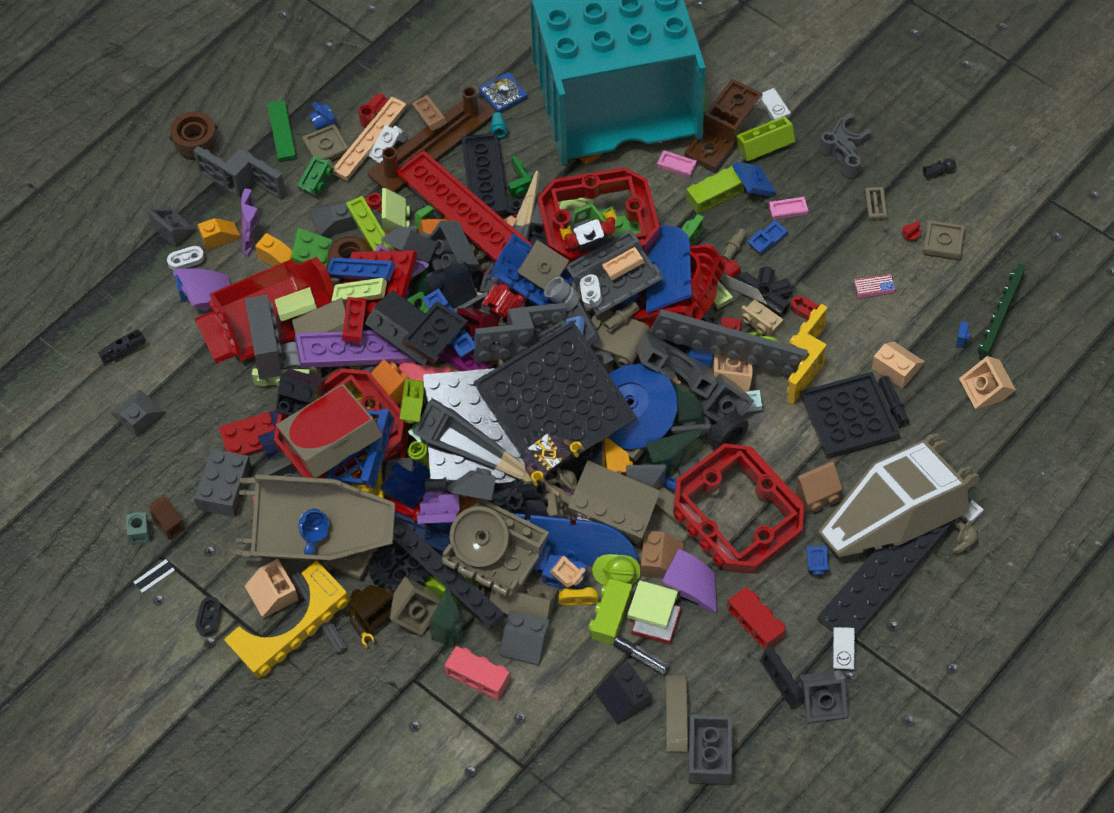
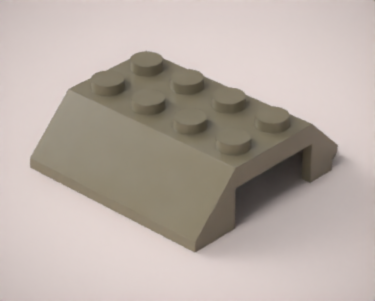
M479 498L474 507L484 506L498 512L505 520L509 530V543L506 552L497 562L491 565L474 567L461 561L454 553L452 545L449 544L443 552L442 563L452 569L458 568V572L470 578L476 577L475 581L487 587L493 586V590L504 596L507 594L512 596L521 589L540 559L549 532ZM482 532L480 536L481 539L484 540L486 538V534Z

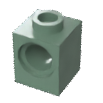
M146 512L127 514V536L130 545L150 542L149 520Z

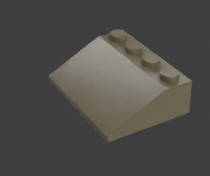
M587 460L565 514L579 520L608 525L622 533L629 541L639 545L660 490Z

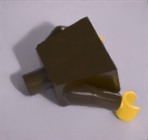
M368 585L362 591L355 589L351 593L352 599L349 602L352 607L349 611L350 622L357 634H361L362 644L365 648H368L365 643L366 639H371L374 644L373 636L367 634L366 630L370 632L391 614L395 591L389 587L377 588L373 585Z

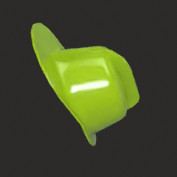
M602 555L597 558L592 568L594 578L602 585H607L609 578L633 585L637 582L641 573L638 562L633 557L626 555Z

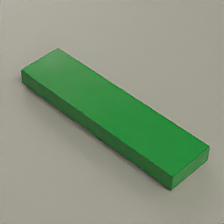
M285 100L267 103L278 162L296 159Z

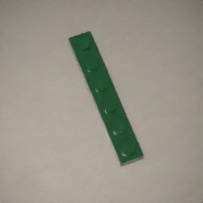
M1019 263L1017 269H1013L1010 274L1009 280L1011 282L1010 284L1006 283L1003 291L1005 296L1004 298L1000 297L997 304L999 310L992 315L990 322L993 324L991 327H987L984 334L986 340L985 342L981 341L978 352H981L979 360L989 356L1022 281L1026 265Z

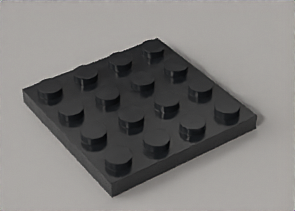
M873 372L800 391V397L826 458L900 437L899 430Z

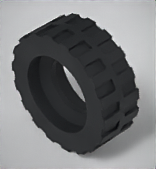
M737 411L729 412V414L725 415L714 425L708 435L707 442L715 450L724 443L736 445L747 432L749 422Z

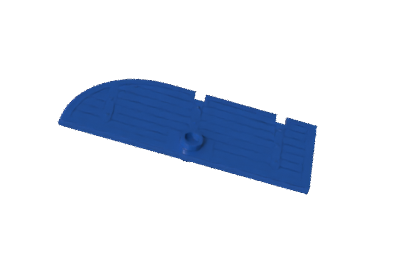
M660 226L659 239L646 254L652 264L657 265L663 276V279L646 288L647 313L692 296L691 284H688L691 282L690 240L686 232L678 227Z
M512 513L525 520V514ZM531 515L530 520H526L549 532L546 545L551 546L549 553L551 555L565 556L568 560L581 561L585 565H593L597 558L602 555H626L633 557L639 564L638 555L631 542L622 533L608 525L583 520H576V525H570L571 519Z

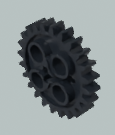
M394 542L390 545H385L384 548L378 547V553L373 552V559L369 560V574L374 586L389 587L395 591L403 580H400V578L407 577L424 587V581H430L429 574Z

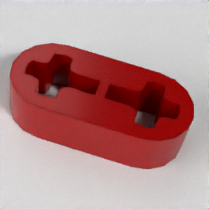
M795 296L791 301L792 312L807 321L813 309H817L820 306L803 296Z

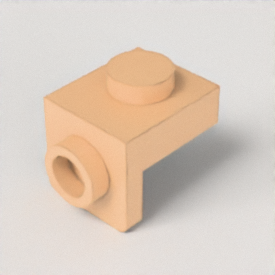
M562 556L550 570V573L568 588L572 585L576 586L581 582L585 569L583 567L578 569L565 556Z

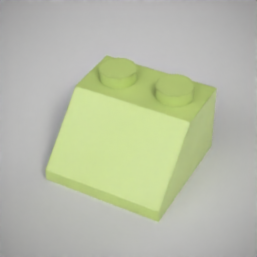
M382 188L383 231L390 233L400 225L408 228L410 221H407V217H410V206L406 205V198L386 188Z

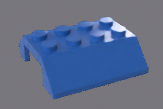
M513 233L497 257L489 278L495 284L500 285L503 283L511 289L510 292L515 296L516 294L523 296L526 299L525 304L528 306L555 304L545 296L542 288L517 273L533 246ZM564 268L559 277H562L571 286L573 279L568 270Z

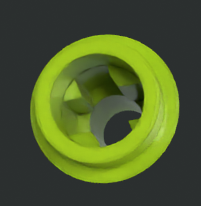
M420 441L411 443L408 450L409 456L420 465H427L429 463V454L426 444Z

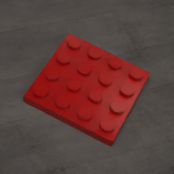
M414 250L352 252L350 259L393 261L396 266L391 280L387 281L384 297L393 290L405 298L418 254ZM344 279L342 284L364 280ZM383 298L366 300L364 321L367 320L373 308Z

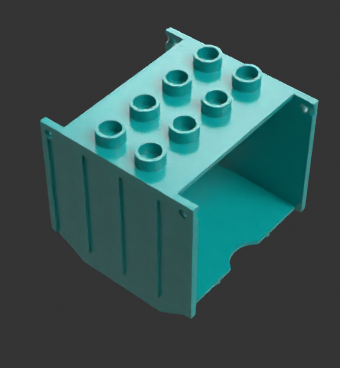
M529 0L533 64H536L539 86L561 165H567L568 159L594 154L602 155V153L614 151L618 145L630 140L652 144L694 135L697 140L702 139L706 67L684 0Z

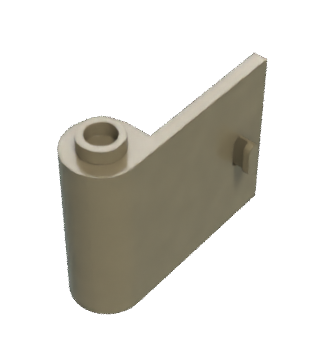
M606 310L603 313L594 315L592 322L600 338L590 347L615 355V361L619 367L633 365L638 357L636 346L645 332L650 334V327L643 322L628 318L625 324H620L609 333L604 328L603 322H606L615 315V312Z

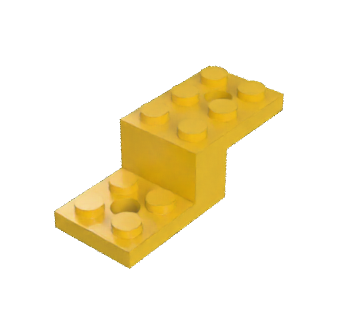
M820 304L817 309H813L809 320L802 323L799 333L793 335L789 341L791 346L808 350L806 359L800 362L797 372H793L788 379L787 401L793 405L800 397V391L808 387L824 366L827 344L817 339L824 330L828 307Z

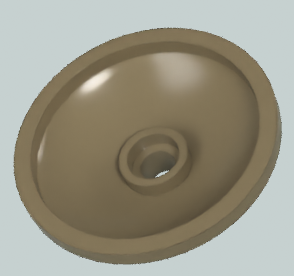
M484 506L471 507L462 511L454 520L450 530V543L456 556L464 563L474 567L488 566L497 562L506 552L509 543L508 526L503 517L495 510ZM482 532L486 534V538L484 540L481 539L480 536Z

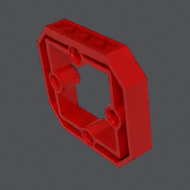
M614 168L607 171H596L589 174H578L576 176L553 179L538 197V209L547 247L569 260L567 264L594 250L592 249L580 254L578 247L575 249L568 247L566 241L562 238L560 229H567L568 226H571V215L567 210L560 209L558 202L584 197L595 199L602 194L628 190L630 198L626 201V219L637 223L639 233L635 235L643 251L647 254L659 239L660 226L648 180L627 168Z
M340 369L330 374L328 379L325 380L323 395L344 384L348 390L354 388L362 397L360 404L366 410L381 411V409H388L394 416V423L382 463L403 449L407 422L400 419L401 409L369 371ZM370 405H375L372 409L367 408ZM278 413L276 424L288 418L289 415ZM276 426L274 441L278 449L301 477L313 478L303 465L300 457L295 455L287 445ZM365 450L357 455L356 458L358 459L362 455H366L367 458L368 453ZM353 458L344 465L347 468V470H349L350 468L355 466L357 462ZM343 466L335 470L334 476H340L346 472ZM359 468L351 474L352 478L360 479L362 470ZM325 472L317 478L326 479L327 473Z
M724 443L676 480L673 501V515L679 523L682 522L689 535L699 541L700 547L705 552H709L714 563L726 571L754 573L799 538L803 530L804 503L751 446ZM737 463L756 483V495L764 500L770 499L786 516L784 520L772 529L766 525L757 527L752 537V544L740 554L718 531L717 523L707 519L690 500L701 490L706 493L716 492L719 488L722 474ZM707 478H711V479H713L715 482H714V483H711V482L707 481ZM762 485H768L770 489H765ZM707 529L711 531V534H705L703 530ZM758 536H765L767 540L763 541Z

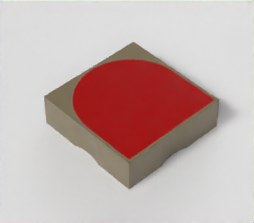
M344 384L339 385L276 424L287 445L295 455L300 457L303 465L314 479L339 464L346 457L360 451L382 437L373 417Z

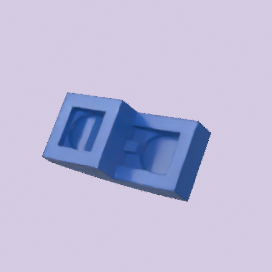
M774 220L763 231L760 229L747 242L762 254L779 243L789 233L779 222Z

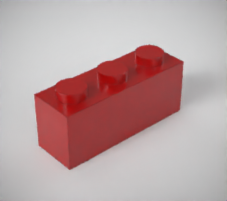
M745 587L728 600L727 609L764 650L774 647L785 639L786 627L781 620H777L773 616L771 609L767 605L764 606L759 601L760 599L754 591H750Z

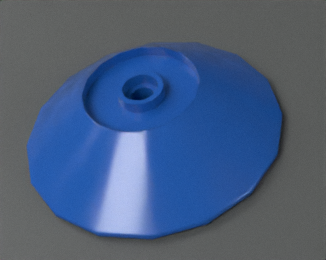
M643 364L625 365L609 373V376L627 403L634 400V404L629 406L637 416V420L608 438L620 448L627 450L646 448L661 440L672 427L678 411L677 393L670 379L662 372H657Z

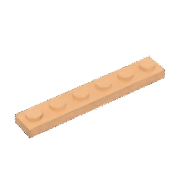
M391 97L334 166L332 174L348 181L368 157L385 125L392 127L407 109L406 103Z

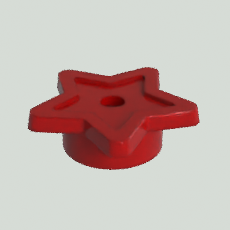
M377 192L364 198L371 210L382 211V198Z

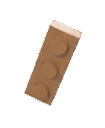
M428 95L412 103L416 112L431 131L437 130L447 123L445 117Z

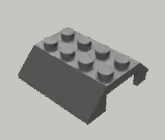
M632 230L614 238L612 242L604 244L566 265L580 294V281L583 277L590 274L598 277L602 292V302L599 306H596L592 299L589 300L590 309L594 315L605 312L663 279L661 271L656 264L653 265ZM635 247L645 263L611 281L602 265Z

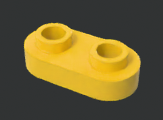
M591 587L579 590L566 588L558 594L559 604L563 606L594 605L599 602V593Z

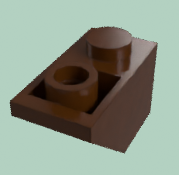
M165 495L155 499L148 506L155 526L168 540H171L184 530L182 519Z

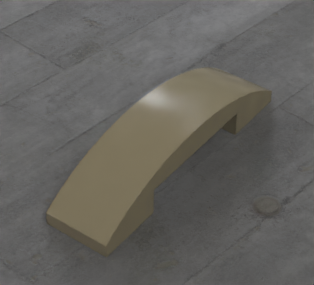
M666 675L667 753H687L686 675Z

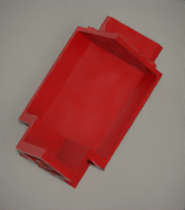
M317 256L297 265L290 259L209 294L211 301H208L212 311L194 320L215 364L233 356H237L241 362L255 356L245 298L267 295L268 301L273 302L274 313H271V315L275 314L277 327L273 328L278 329L280 341L276 342H280V345L295 339L292 320L299 316L281 321L275 299L310 287L317 308L332 302L334 287L327 268Z

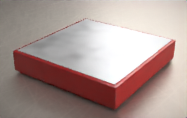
M674 605L666 629L635 620L631 634L671 644L681 606Z

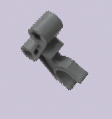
M853 113L839 118L832 132H824L822 134L819 144V152L821 154L833 155L843 165L842 174L847 178H855L858 175L861 159L857 155L855 145H860L865 140L870 139L871 136L870 129H866L860 134H854L845 128L847 124L853 123Z

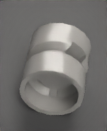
M562 277L553 278L548 282L544 290L545 296L553 303H565L566 311L573 309L580 299L579 292Z
M296 342L283 344L281 346L282 355L280 356H283L284 367L281 369H306L300 367Z

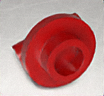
M915 221L913 224L905 225L902 229V236L911 241L918 239L921 224Z

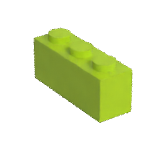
M785 116L736 135L739 152L746 161L754 160L759 156L771 153L776 149L795 142L793 125Z
M732 166L721 170L712 177H707L697 184L691 185L686 190V200L694 211L700 214L744 192V185Z
M405 378L400 419L407 423L420 421L424 381Z
M609 578L607 585L602 587L601 596L603 598L601 602L596 604L595 614L597 615L595 620L591 619L589 631H591L592 640L613 645L614 640L619 634L632 596V584Z

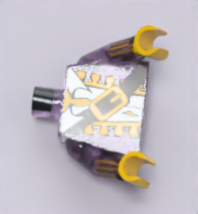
M532 430L525 436L531 444L526 448L524 456L525 471L532 479L534 486H537V480L540 479L545 482L544 478L568 461L572 453L575 457H578L579 455L576 451L578 449L584 451V448L580 442H573L557 434L551 435L546 433L540 438L536 431Z

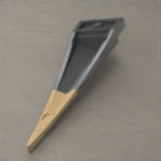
M538 171L534 174L513 226L527 240L540 176ZM494 261L484 274L480 293L486 291L489 293L493 285H497L489 278L495 264Z
M434 398L430 399L413 431L414 434L428 443L458 453L516 478L523 479L525 482L532 481L527 466L452 408H448ZM544 482L546 491L555 493L557 496L561 495L549 483Z

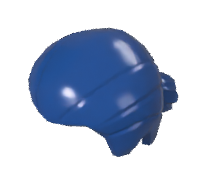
M319 509L307 510L299 519V533L307 544L304 549V554L315 555L316 542L325 539L328 535L330 527L328 516Z

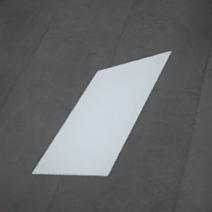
M722 273L720 280L727 287L767 304L758 289Z

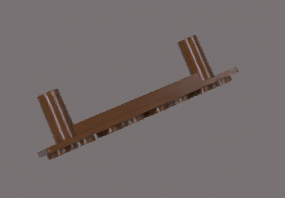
M465 87L462 91L463 100L443 114L447 121L446 124L433 131L427 126L397 150L393 147L385 148L382 151L383 160L367 172L368 176L382 188L396 192L406 184L397 176L396 170L423 150L436 161L460 143L462 136H469L490 120L495 111L477 97V91L474 87Z

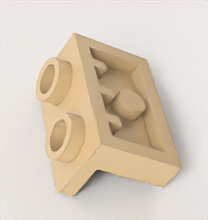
M755 299L747 307L743 305L740 310V318L765 336L770 337L783 325L784 320Z

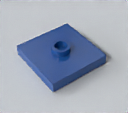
M735 162L733 168L748 193L770 197L776 194L775 189L760 166Z

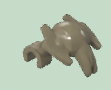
M558 468L556 470V477L545 479L550 485L559 483L562 486L569 487L573 494L577 487L576 476L571 470H561Z
M957 518L952 524L960 530L957 541L960 543L953 549L955 554L964 550L968 552L978 537V528L972 526L971 520L964 524Z

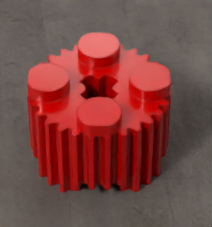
M501 283L500 285H493L481 305L483 307L488 306L490 308L488 312L499 319H508V309L525 307L526 299L520 294L515 296L510 292L511 289L507 285Z

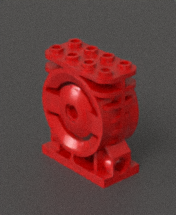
M710 244L690 246L691 282L688 284H691L692 296L661 308L662 310L701 320L703 314L711 307L717 295L718 280L721 279L726 264L717 250ZM646 289L637 293L641 300L637 304L639 311L630 318L647 324L651 329L661 309L647 313Z

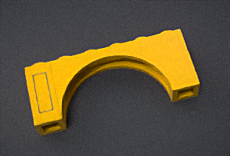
M317 560L302 572L305 581L309 585L310 603L305 616L296 627L276 637H258L247 633L239 626L224 639L229 648L257 679L266 676L274 665L282 662L288 653L300 647L303 640L308 636L314 635L323 623L329 622L338 610L344 609L351 600L344 588Z

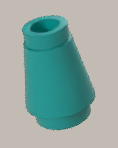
M496 112L492 115L490 132L497 133L498 138H503L506 136L508 128L503 115L500 112Z

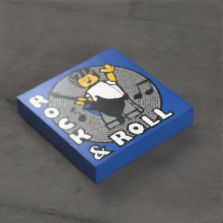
M509 72L479 87V92L496 112L500 113L528 99L526 92Z

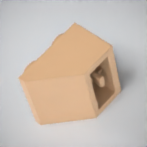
M278 559L260 567L245 585V589L262 618L298 601L296 589Z

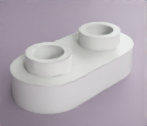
M191 246L172 252L167 257L168 266L170 269L175 270L198 265L203 262L204 253L198 246Z
M593 274L583 277L580 281V287L585 306L591 308L589 303L591 299L596 306H599L602 302V292L598 277Z

